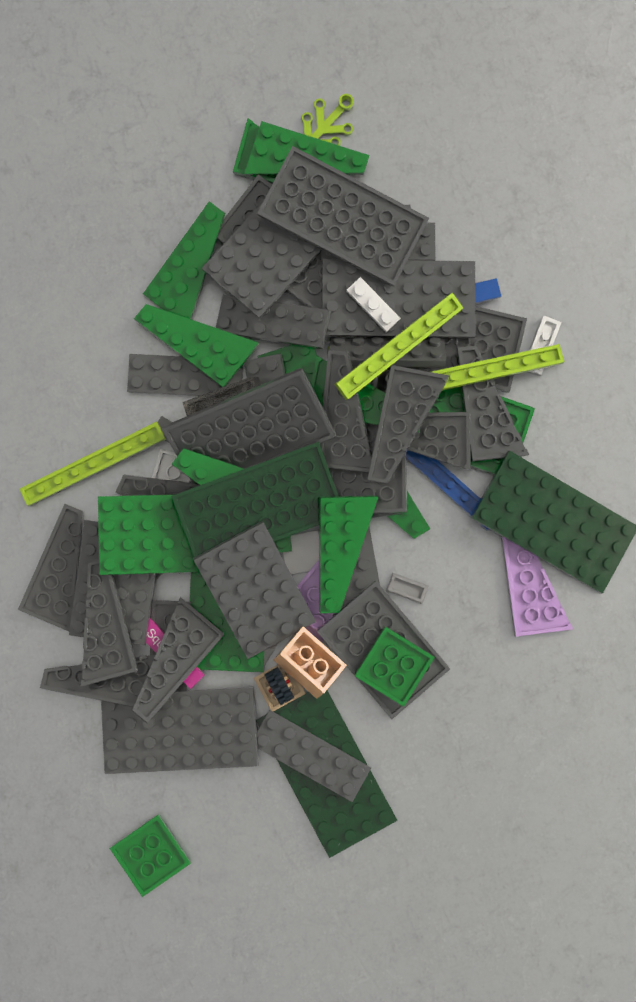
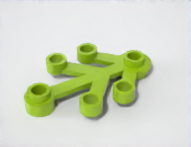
M350 94L341 95L339 105L325 121V101L320 98L316 99L314 108L317 116V129L312 134L311 123L313 116L311 113L305 112L301 117L304 124V135L317 139L323 134L343 133L346 136L353 133L352 124L331 125L344 111H348L353 107V97ZM344 101H348L350 104L348 106H344L342 103ZM321 102L323 106L319 108L316 104ZM309 116L311 119L309 121H305L304 117ZM350 127L351 131L346 132L344 128ZM338 137L320 139L330 143L336 140L339 143L338 145H341V140Z

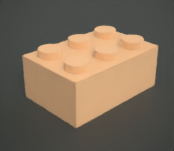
M304 627L295 633L273 659L316 699L325 693L347 666Z

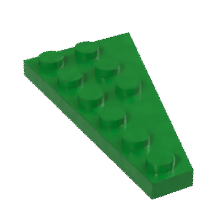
M377 495L319 497L320 614L339 613L378 500Z

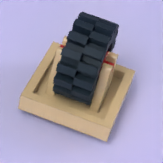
M279 665L254 677L271 711H275L306 694L302 685Z

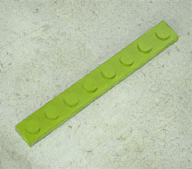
M450 293L334 385L345 400L349 399L463 309L462 305L455 295Z
M560 344L432 372L449 375V379L442 389L446 390L560 365L565 361Z
M156 421L19 490L27 506H31L166 440L159 423Z

